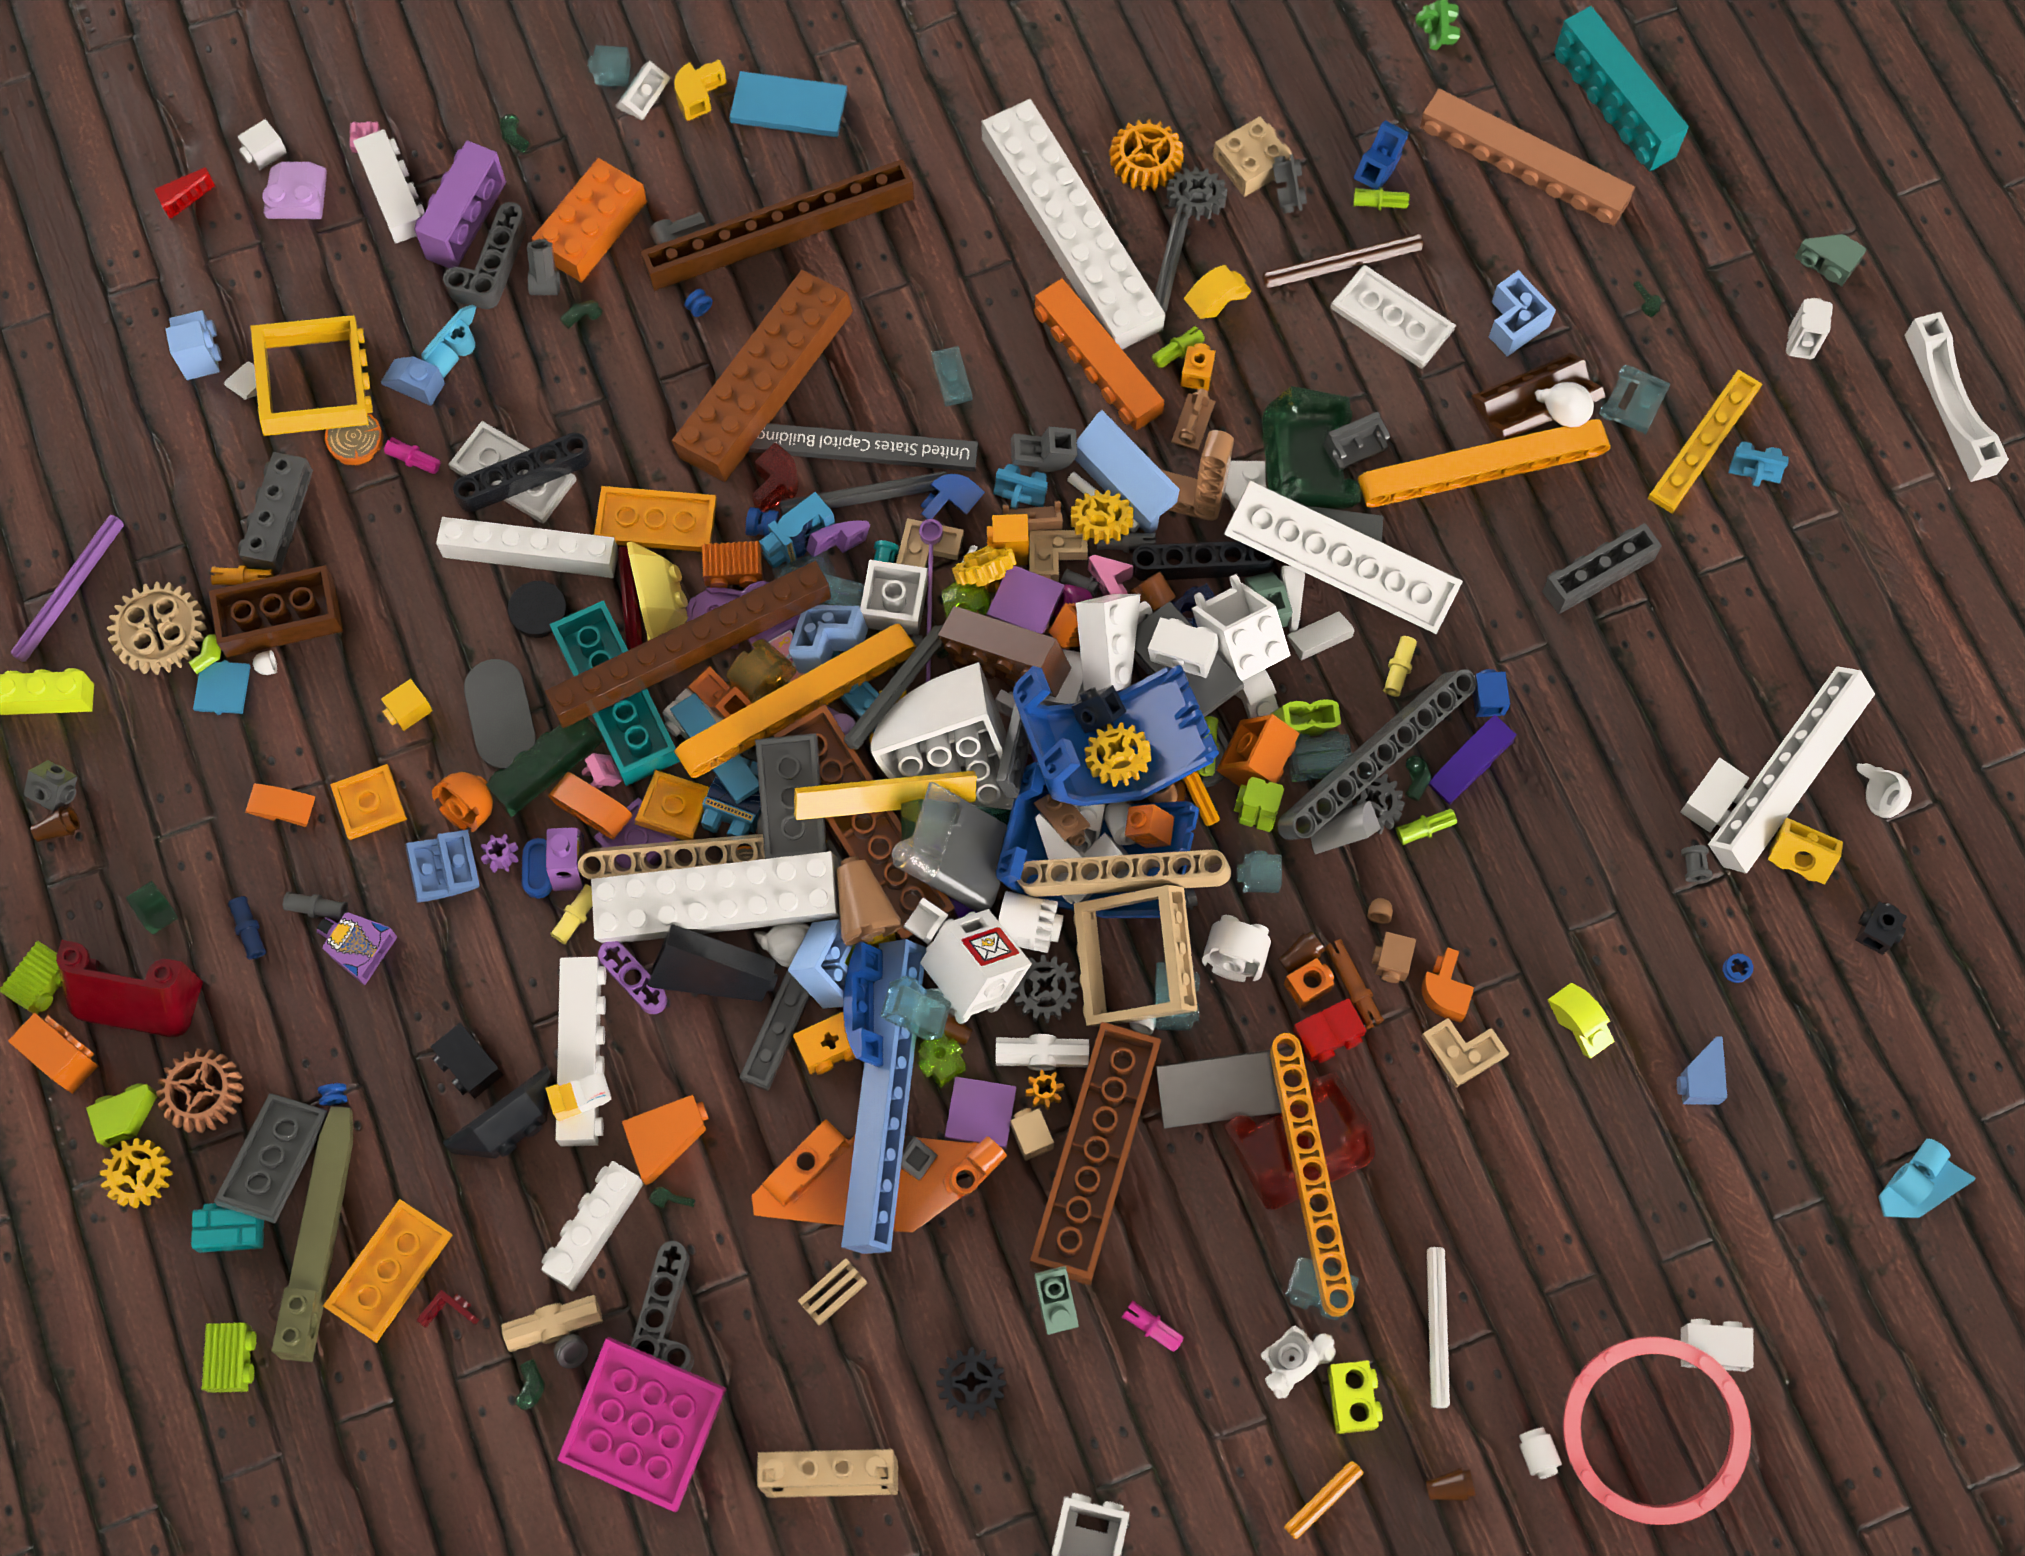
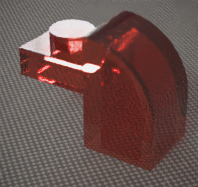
M774 442L755 461L757 474L766 481L752 494L754 507L759 508L762 512H766L769 508H774L780 502L782 495L787 499L794 498L799 487L794 459L787 451Z

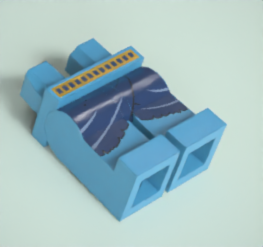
M816 492L783 515L778 523L774 520L768 524L770 534L761 539L759 543L764 550L762 553L764 559L773 569L784 561L790 567L797 562V558L807 552L806 548L810 534L835 524L833 512Z
M742 757L758 779L757 762L753 761L750 765V760ZM716 776L702 803L704 809L701 822L702 828L717 833L723 821L731 824L727 832L728 837L748 835L749 832L755 833L758 827V817L761 813L760 792L757 791L739 804H736Z

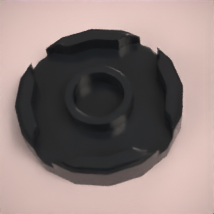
M532 581L523 584L514 591L508 603V614L511 623L519 633L530 638H543L552 633L549 624L567 617V604L563 593L555 585L546 581Z

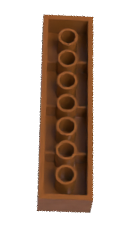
M801 270L672 439L679 458L726 482L750 450L756 438L765 426L771 422L852 314L853 309L848 293Z
M826 704L773 735V738L817 734L821 785L873 780L854 748L851 750L847 747V744L844 742L845 734ZM893 810L824 817L825 825L846 858L858 856L859 860H866L901 919L902 928L894 932L898 940H912L916 937L904 928V925L922 898H925L948 914V917L954 913L955 907L948 896L921 880V872L926 862Z
M1101 1022L1030 1258V1268L1047 1271L1066 1266L1070 1280L1091 1286L1159 1052L1161 1039Z

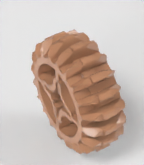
M196 1049L193 1057L189 1052H184V1061L181 1062L177 1058H173L175 1067L172 1070L168 1067L164 1068V1072L168 1075L167 1079H158V1083L164 1087V1089L156 1091V1095L163 1099L158 1103V1107L161 1110H166L163 1114L165 1119L168 1121L173 1120L172 1125L176 1128L183 1126L186 1132L190 1133L195 1128L197 1132L204 1133L206 1124L211 1130H216V1121L219 1120L223 1124L227 1123L226 1113L236 1114L232 1104L242 1102V1098L235 1094L244 1090L243 1085L237 1083L242 1076L239 1072H234L236 1065L232 1061L227 1062L228 1058L224 1054L217 1056V1053L211 1049L205 1054L203 1050ZM214 1070H217L221 1075L222 1091L213 1086L214 1077H212ZM196 1071L195 1075L192 1078L184 1080L187 1076ZM203 1087H204V1088H206L209 1092H207V1091L198 1092L197 1095H196V1094H195L194 1092H192L191 1090H194V1091L202 1090ZM179 1091L187 1095L186 1105L188 1107L186 1112H183L179 1106ZM216 1102L211 1108L204 1111L209 1103Z

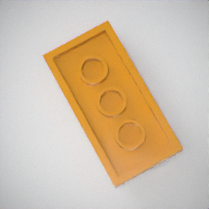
M601 486L594 535L614 537L616 544L627 546L626 543L632 541L648 548L702 552V545L712 542L717 497L716 495Z
M399 1199L323 1307L377 1343L453 1235Z

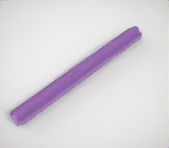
M114 515L107 517L11 650L14 658L22 662L27 661L124 526V523Z

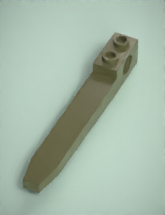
M331 1106L319 1135L289 1286L284 1288L272 1346V1352L283 1360L313 1362L353 1147V1111L350 1108Z

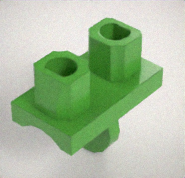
M1437 0L1433 4L1423 6V11L1416 15V24L1424 28L1426 33H1429L1430 49L1438 50L1442 44L1454 45L1460 38V28L1449 25V22L1453 23L1457 19L1459 13L1458 5L1449 3L1448 0Z

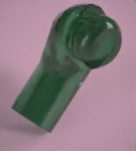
M514 114L504 115L500 121L503 141L520 152H525L529 146V141L517 134V123L520 122L518 117Z
M594 300L574 304L559 319L564 326L570 328L586 314L591 320H596L602 315L603 310L598 306L599 303Z
M1412 755L1406 760V768L1413 780L1406 795L1412 800L1419 801L1431 781V774L1425 760L1417 755Z
M534 1359L526 1361L519 1366L526 1382L521 1392L517 1394L515 1402L522 1410L534 1407L539 1402L545 1389L544 1380Z

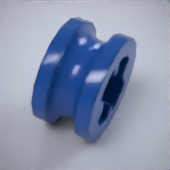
M697 289L687 297L684 305L686 309L691 310L694 317H700L710 309L713 300L710 296H706V292L703 289Z
M1733 954L1724 962L1722 971L1729 981L1740 983L1749 978L1753 973V963L1744 954ZM1733 961L1737 965H1744L1745 969L1741 971L1744 975L1741 976L1739 972L1733 973L1731 969L1735 965L1732 963Z
M333 1083L318 1087V1093L322 1095V1098L319 1099V1104L322 1106H335L346 1103L348 1098L343 1094L347 1090L346 1085Z

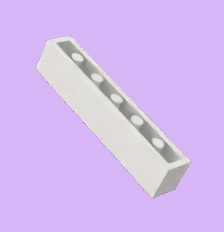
M442 517L436 542L443 558L614 578L618 560V547L614 537Z
M598 957L560 958L557 1084L559 1086L575 1080L579 1081L593 1074H604L605 1072L604 1056H600V1045L605 1044V1027L600 1026V1015L606 1013L605 996H601V985H606V967L601 966ZM599 1106L561 1121L556 1119V1141L560 1147L597 1146L598 1136H603L604 1122L603 1117H599Z

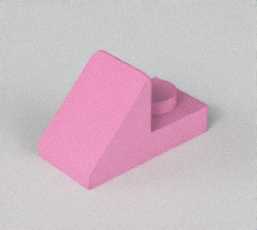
M1098 555L1089 557L1088 570L1095 577L1096 581L1100 583L1099 589L1103 596L1128 594L1122 583L1133 577L1134 567L1132 565Z

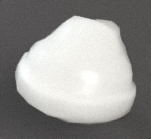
M1559 383L1550 389L1537 390L1535 392L1536 399L1541 403H1545L1549 414L1561 425L1579 427L1586 423L1593 413L1594 405L1590 393L1577 383Z
M1868 763L1857 764V771L1869 778L1866 788V801L1871 812L1882 818H1892L1904 811L1912 795L1908 781L1897 772L1884 770L1882 767H1874Z
M805 923L777 925L772 927L768 933L756 931L754 935L762 949L767 950L781 966L788 968L809 926Z

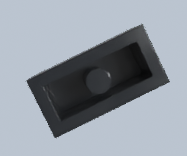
M461 1023L457 1024L430 1046L437 1054L432 1059L443 1072L450 1069L456 1077L451 1082L462 1095L469 1092L475 1099L503 1076L500 1069Z

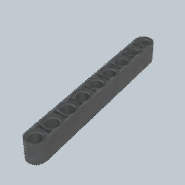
M1467 669L1442 674L1287 810L1278 821L1279 834L1287 840L1304 839L1313 836L1466 700L1476 689L1475 675ZM1317 803H1318V805H1319V812H1317V809H1316V804H1317ZM1296 820L1299 825L1298 831L1295 826Z

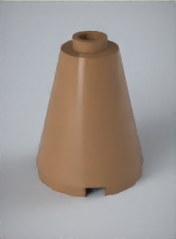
M858 856L842 860V866L838 867L836 871L841 939L846 946L856 945L861 941L867 943L874 941L873 937L881 934L885 937L901 929V919L866 860H859Z

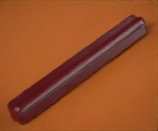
M620 547L618 549L626 646L630 650L643 644L639 599L628 548Z

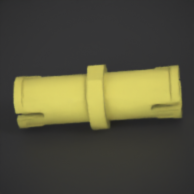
M1401 636L1394 658L1389 661L1388 667L1390 670L1383 691L1390 696H1400L1406 676L1411 673V660L1417 644L1414 638Z
M585 884L572 904L565 907V914L551 932V936L562 944L566 945L580 923L584 924L587 920L586 915L593 906L592 887Z

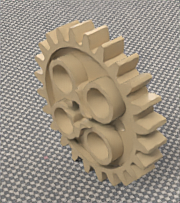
M156 582L154 589L150 590L147 584H144L143 592L141 593L136 589H132L133 598L122 597L126 603L124 606H114L119 614L109 616L115 625L107 627V630L112 635L108 638V641L114 646L112 650L119 656L122 663H128L132 670L135 671L139 667L142 673L146 674L151 667L155 675H158L160 668L164 667L170 673L171 664L175 663L181 668V659L183 657L189 661L192 660L189 654L190 650H200L195 642L204 640L203 635L199 631L207 629L206 625L202 622L206 617L200 611L202 607L198 601H194L195 598L190 592L186 593L181 586L174 589L172 584L168 582L163 589L160 583ZM151 606H153L154 617H155V618L157 619V621L159 622V624L157 625V627H156V624H155V621H154L153 617L151 616V612H150V607H151ZM173 607L170 613L163 615L166 609ZM144 616L141 622L135 623L137 618ZM157 629L164 644L163 650H161L160 639L155 634ZM180 633L176 639L170 640L172 635ZM151 642L147 648L141 649L144 643Z

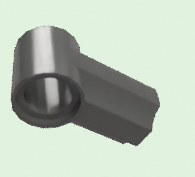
M699 212L674 222L669 219L659 220L650 227L649 232L655 245H659L707 228L703 215Z
M536 239L533 242H528L529 294L559 295L560 275L559 271L555 270L552 243L546 239Z

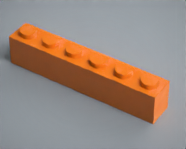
M1063 278L1035 295L1034 313L1038 320L1042 323L1046 322L1054 339L1058 343L1062 342L1065 345L1074 363L1079 362L1084 368L1087 379L1092 384L1096 383L1105 401L1108 404L1113 403L1118 410L1121 420L1126 425L1130 424L1137 431L1163 414L1164 399Z

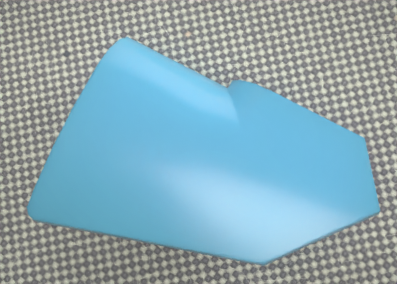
M475 305L461 308L421 354L423 361L439 368L443 378L459 361L458 356L469 355L475 348V340L469 328L476 311Z
M1926 1139L1911 1161L1904 1164L1894 1174L1879 1195L1883 1216L1920 1218L1975 1181V1177L1948 1160L1951 1155L1945 1146L1935 1140Z

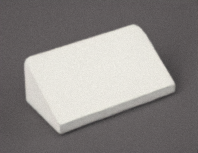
M649 60L641 68L616 107L643 120L671 77Z
M1336 612L1288 634L1287 637L1302 661L1352 638L1355 630L1340 612Z

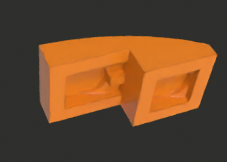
M254 783L245 813L272 821L280 819L306 827L315 796L280 787Z

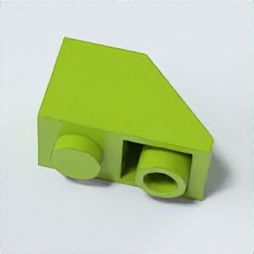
M134 1084L127 1087L124 1093L116 1096L107 1095L100 1097L95 1101V1104L86 1107L96 1142L108 1148L136 1137L157 1098L156 1091L148 1084Z

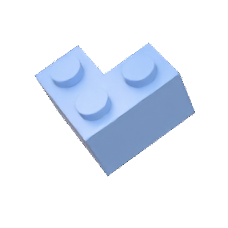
M1519 270L1496 287L1492 303L1503 315L1494 320L1489 338L1508 357L1547 329L1551 324L1556 309Z
M203 310L169 318L170 327L165 329L170 354L186 380L219 373L218 361L222 360V355L218 344H214L213 337L217 336V331L213 320H208Z
M817 605L800 614L789 647V653L798 673H807L831 660L833 651H847L865 641L868 627L860 607Z
M839 919L812 922L788 968L791 975L823 1009L843 1007L844 987L848 970L845 961L853 945L846 946L843 943Z

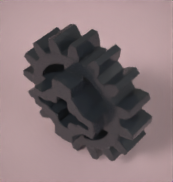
M973 1347L969 1348L968 1355L966 1356L960 1350H957V1359L955 1361L949 1357L946 1358V1363L949 1366L948 1369L939 1368L938 1370L939 1374L944 1377V1380L936 1381V1386L945 1390L938 1397L940 1400H949L945 1406L947 1411L954 1407L957 1408L956 1417L958 1418L964 1412H968L969 1420L974 1419L975 1412H979L985 1418V1409L987 1407L994 1411L997 1409V1405L994 1402L995 1398L999 1400L1004 1399V1394L998 1391L999 1388L1006 1387V1381L998 1379L1004 1373V1369L994 1368L997 1362L996 1357L991 1358L989 1361L986 1360V1350H982L979 1356L974 1354ZM977 1363L983 1365L992 1377L983 1376L977 1370ZM965 1364V1370L959 1376L951 1377L959 1366ZM969 1376H974L975 1381L981 1383L976 1385L972 1392L968 1391L966 1385H962V1383L968 1382ZM992 1390L985 1401L977 1404V1398L984 1391ZM951 1391L960 1392L965 1397L966 1403L962 1404L957 1401Z

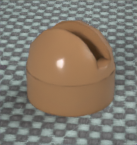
M1385 898L1373 900L1368 909V919L1380 924L1391 922L1393 914L1392 904Z

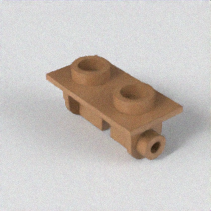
M1198 389L1193 394L1188 393L1171 443L1199 451L1216 402L1209 399L1206 390Z
M1050 794L1034 802L1037 809L1065 842L1068 840L1071 845L1081 846L1085 842L1084 830L1089 828L1090 824L1074 805L1052 799Z

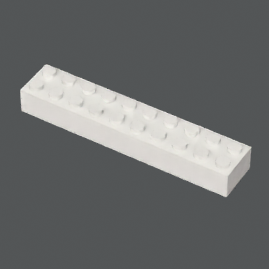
M1028 99L983 120V142L1078 296L1119 347L1123 350L1162 331L1164 328L1165 312L1032 100Z

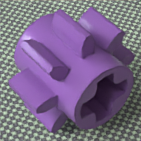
M504 834L502 838H495L493 835H490L491 840L487 845L481 844V848L487 853L481 857V860L484 864L491 862L490 868L494 873L498 868L505 869L508 872L512 862L519 861L517 856L513 854L519 848L516 842L509 844L507 834ZM502 850L503 855L497 857V851Z

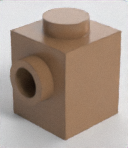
M1386 932L1381 947L1375 946L1372 963L1377 964L1375 974L1380 975L1387 982H1405L1409 974L1416 939Z

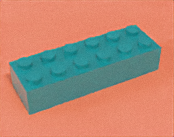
M1592 6L1564 20L1554 51L1558 62L1564 64L1571 73L1574 82L1580 84L1587 93L1590 102L1596 104L1603 113L1606 122L1612 124L1619 133L1622 142L1628 144L1635 153L1638 162L1644 164L1649 172L1674 159L1689 128L1687 123Z
M604 600L549 624L573 677L628 651ZM647 688L592 714L625 786L654 774L655 770L661 771L680 762L674 753L676 747Z

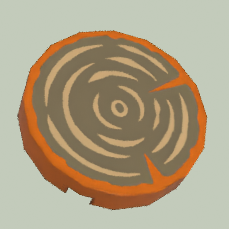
M368 413L369 425L326 429L324 440L329 453L346 465H360L369 462L374 458V454L378 450L380 451L383 446L384 435L379 422Z

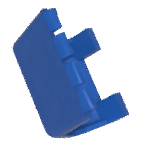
M1181 665L1174 666L1173 668L1165 667L1118 692L1127 712L1113 722V729L1118 728L1119 723L1123 722L1124 729L1128 730L1131 725H1134L1136 734L1143 731L1146 741L1150 743L1152 758L1151 762H1146L1148 771H1139L1140 779L1138 781L1133 777L1129 778V785L1125 786L1122 780L1118 781L1116 787H1113L1112 781L1109 779L1105 784H1102L1099 776L1092 777L1090 768H1087L1085 758H1087L1085 747H1090L1089 737L1097 738L1098 736L1096 729L1085 733L1077 722L1072 706L1076 703L1052 706L1039 704L1051 693L1042 668L1032 666L1017 681L1013 690L1014 701L1052 799L1080 807L1142 800L1214 762V758L1219 754V750L1212 734L1204 738L1210 730L1202 711L1198 710L1199 704L1192 688L1188 687L1189 681ZM1133 745L1132 749H1134L1135 754H1138L1137 748ZM1099 755L1098 760L1103 764L1104 760H1102V756Z
M1037 762L1028 765L1024 769L1019 795L1013 801L996 870V877L1012 892L1024 895L1027 894L1017 882V880L1021 879L1024 863L1027 861L1048 860L1035 817L1041 814V812L1034 805V802L1049 794ZM1188 801L1129 804L1132 807L1154 804L1174 816L1171 846L1145 848L1136 842L1131 845H1121L1129 855L1191 850L1194 837L1191 831L1196 827L1199 807ZM1103 820L1100 837L1106 833L1113 839L1105 820ZM1187 865L1179 868L1177 874H1185ZM1151 868L1147 872V876H1155L1160 871V868ZM1031 875L1026 883L1031 884L1035 882L1038 875ZM1135 891L1095 893L1087 901ZM1062 895L1038 897L1058 901V908L1074 911V903L1070 904ZM1159 899L1096 911V917L1105 919L1161 918Z

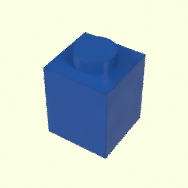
M1494 669L1480 671L1475 675L1477 685L1472 693L1476 717L1505 715L1510 706L1506 672H1496Z

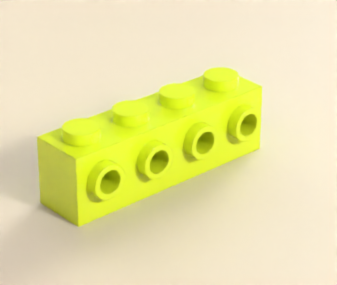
M75 668L65 669L64 672H51L44 669L35 670L34 673L6 671L4 674H0V715L92 712L94 683L83 671Z

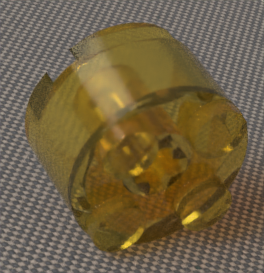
M759 639L751 645L755 649L749 654L743 651L734 661L726 676L730 680L726 683L730 687L736 686L752 703L781 688L785 682L792 679L797 671L792 662L765 639Z

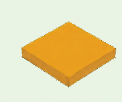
M388 764L330 784L349 840L407 820Z
M655 770L635 818V825L682 840H693L704 814L702 803L710 787Z

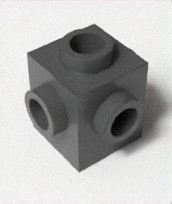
M47 760L28 770L24 796L39 803L46 809L55 811L65 804H69L74 799L77 775L69 772L63 766L56 765Z

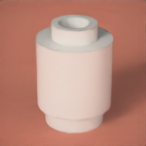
M1126 802L1110 803L1105 808L1104 820L1114 841L1119 845L1135 843L1125 836L1128 809L1132 807Z
M1544 1427L1520 1435L1522 1442L1520 1448L1530 1474H1538L1539 1479L1557 1474V1467L1562 1465L1551 1435L1546 1434Z

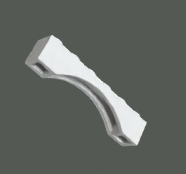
M1942 312L1915 318L1904 336L1970 482L1997 475L2009 459L1998 435L1981 420L1965 392L1956 364L1952 334Z

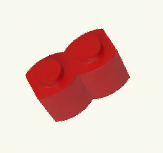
M1349 998L1296 1023L1293 1027V1031L1299 1039L1309 1062L1317 1059L1319 1063L1336 1055L1334 1050L1345 1046L1346 1050L1359 1045L1363 1042L1361 1037L1367 1031Z

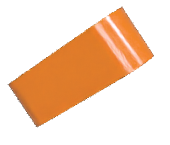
M566 772L548 794V797L558 807L612 840L616 838L633 816L621 803L570 772Z

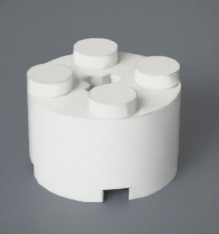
M1222 915L1221 920L1215 922L1211 927L1202 963L1206 966L1208 962L1213 966V973L1229 980L1245 982L1246 977L1254 976L1253 981L1259 980L1262 976L1271 945L1268 928L1260 924L1250 925L1239 922L1236 917L1231 915Z

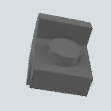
M1049 426L1042 436L1013 434L1011 437L1012 465L1035 467V472L1046 473L1064 469L1077 457L1076 429Z

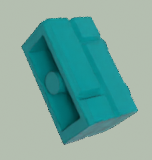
M215 1203L204 1204L203 1210H193L191 1246L197 1252L263 1249L264 1220L223 1208Z

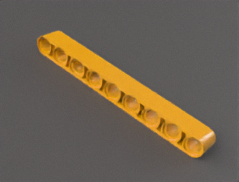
M1595 419L1589 420L1579 427L1563 426L1371 470L1360 475L1358 482L1366 506L1378 507L1596 457L1606 453L1611 446L1602 421Z
M894 624L687 739L675 749L674 753L691 778L699 777L755 746L756 739L771 737L824 704L827 705L844 694L849 693L851 687L858 683V686H861L863 682H868L906 661L917 647L901 624Z
M1282 1033L1274 1039L1270 1049L1271 1064L1321 1303L1327 1314L1339 1317L1352 1307L1354 1293L1301 1044L1295 1035ZM1287 1044L1292 1048L1293 1054L1288 1057L1282 1056L1278 1052L1277 1046ZM1287 1074H1293L1299 1079L1300 1085L1297 1087L1287 1086L1283 1077ZM1292 1105L1302 1106L1306 1111V1116L1303 1118L1294 1117L1290 1112V1107ZM1301 1135L1308 1136L1312 1140L1313 1147L1310 1149L1300 1148L1296 1138ZM1307 1166L1316 1168L1319 1173V1179L1315 1181L1308 1180L1303 1174V1168ZM1314 1197L1322 1199L1326 1205L1325 1211H1314L1310 1206V1199ZM1317 1230H1328L1332 1235V1242L1329 1244L1321 1243L1316 1237ZM1327 1260L1334 1261L1339 1267L1338 1275L1330 1276L1326 1274L1323 1269V1263ZM1334 1292L1341 1293L1346 1299L1345 1307H1334L1330 1302V1294Z

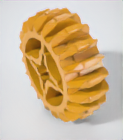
M1150 118L1146 124H1142L1138 119L1136 126L1128 123L1126 130L1119 129L1117 137H1114L1112 140L1109 156H1111L1110 165L1111 168H1114L1115 176H1121L1123 184L1130 181L1132 189L1140 185L1143 192L1147 186H1151L1154 191L1158 184L1165 187L1168 180L1174 179V173L1181 171L1184 159L1182 142H1179L1178 133L1172 134L1170 126L1162 128L1161 121L1156 125L1152 124ZM1133 146L1134 150L1131 151V155L1126 157V151ZM1167 153L1168 158L1160 164L1159 160L1162 159V155Z

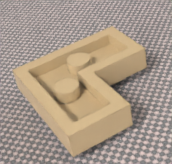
M907 518L896 564L926 568L929 558V545L921 540L919 528L923 521ZM942 525L943 537L939 543L933 545V555L958 560L964 530Z
M1029 530L1030 572L1050 574L1051 580L1059 582V560L1088 559V542L1083 540V533L1076 535L1075 530Z
M1449 1018L1427 1030L1421 1036L1456 1088L1501 1061L1509 1054L1492 1028L1465 1043Z

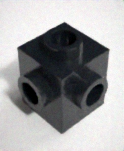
M1113 685L1099 691L1095 687L1086 690L1079 695L1081 700L1072 706L1075 718L1085 733L1097 730L1098 728L1105 731L1107 730V724L1114 726L1113 722L1127 712Z
M1878 902L1872 909L1866 908L1858 921V924L1862 925L1855 941L1883 955L1894 943L1898 944L1906 932V928L1902 925L1907 916L1900 913V910L1892 904Z

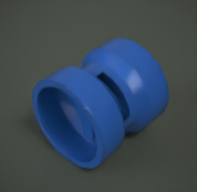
M750 507L746 519V535L756 537L760 534L766 537L770 534L768 524L774 520L778 523L780 512L773 510L762 512L759 508Z

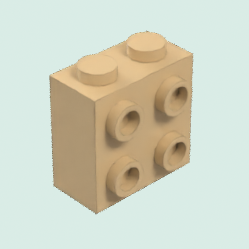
M1260 116L1217 140L1214 145L1213 158L1245 197L1275 180L1272 164L1275 163V157L1285 156V160L1289 161L1291 160L1290 155L1292 153L1286 144H1282L1276 137L1274 128L1270 124H1266Z

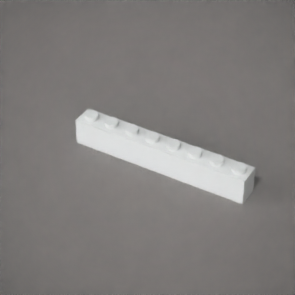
M1838 666L1835 668L1709 842V847L1724 868L1747 873L1785 818L1793 810L1871 701L1875 693L1861 670Z

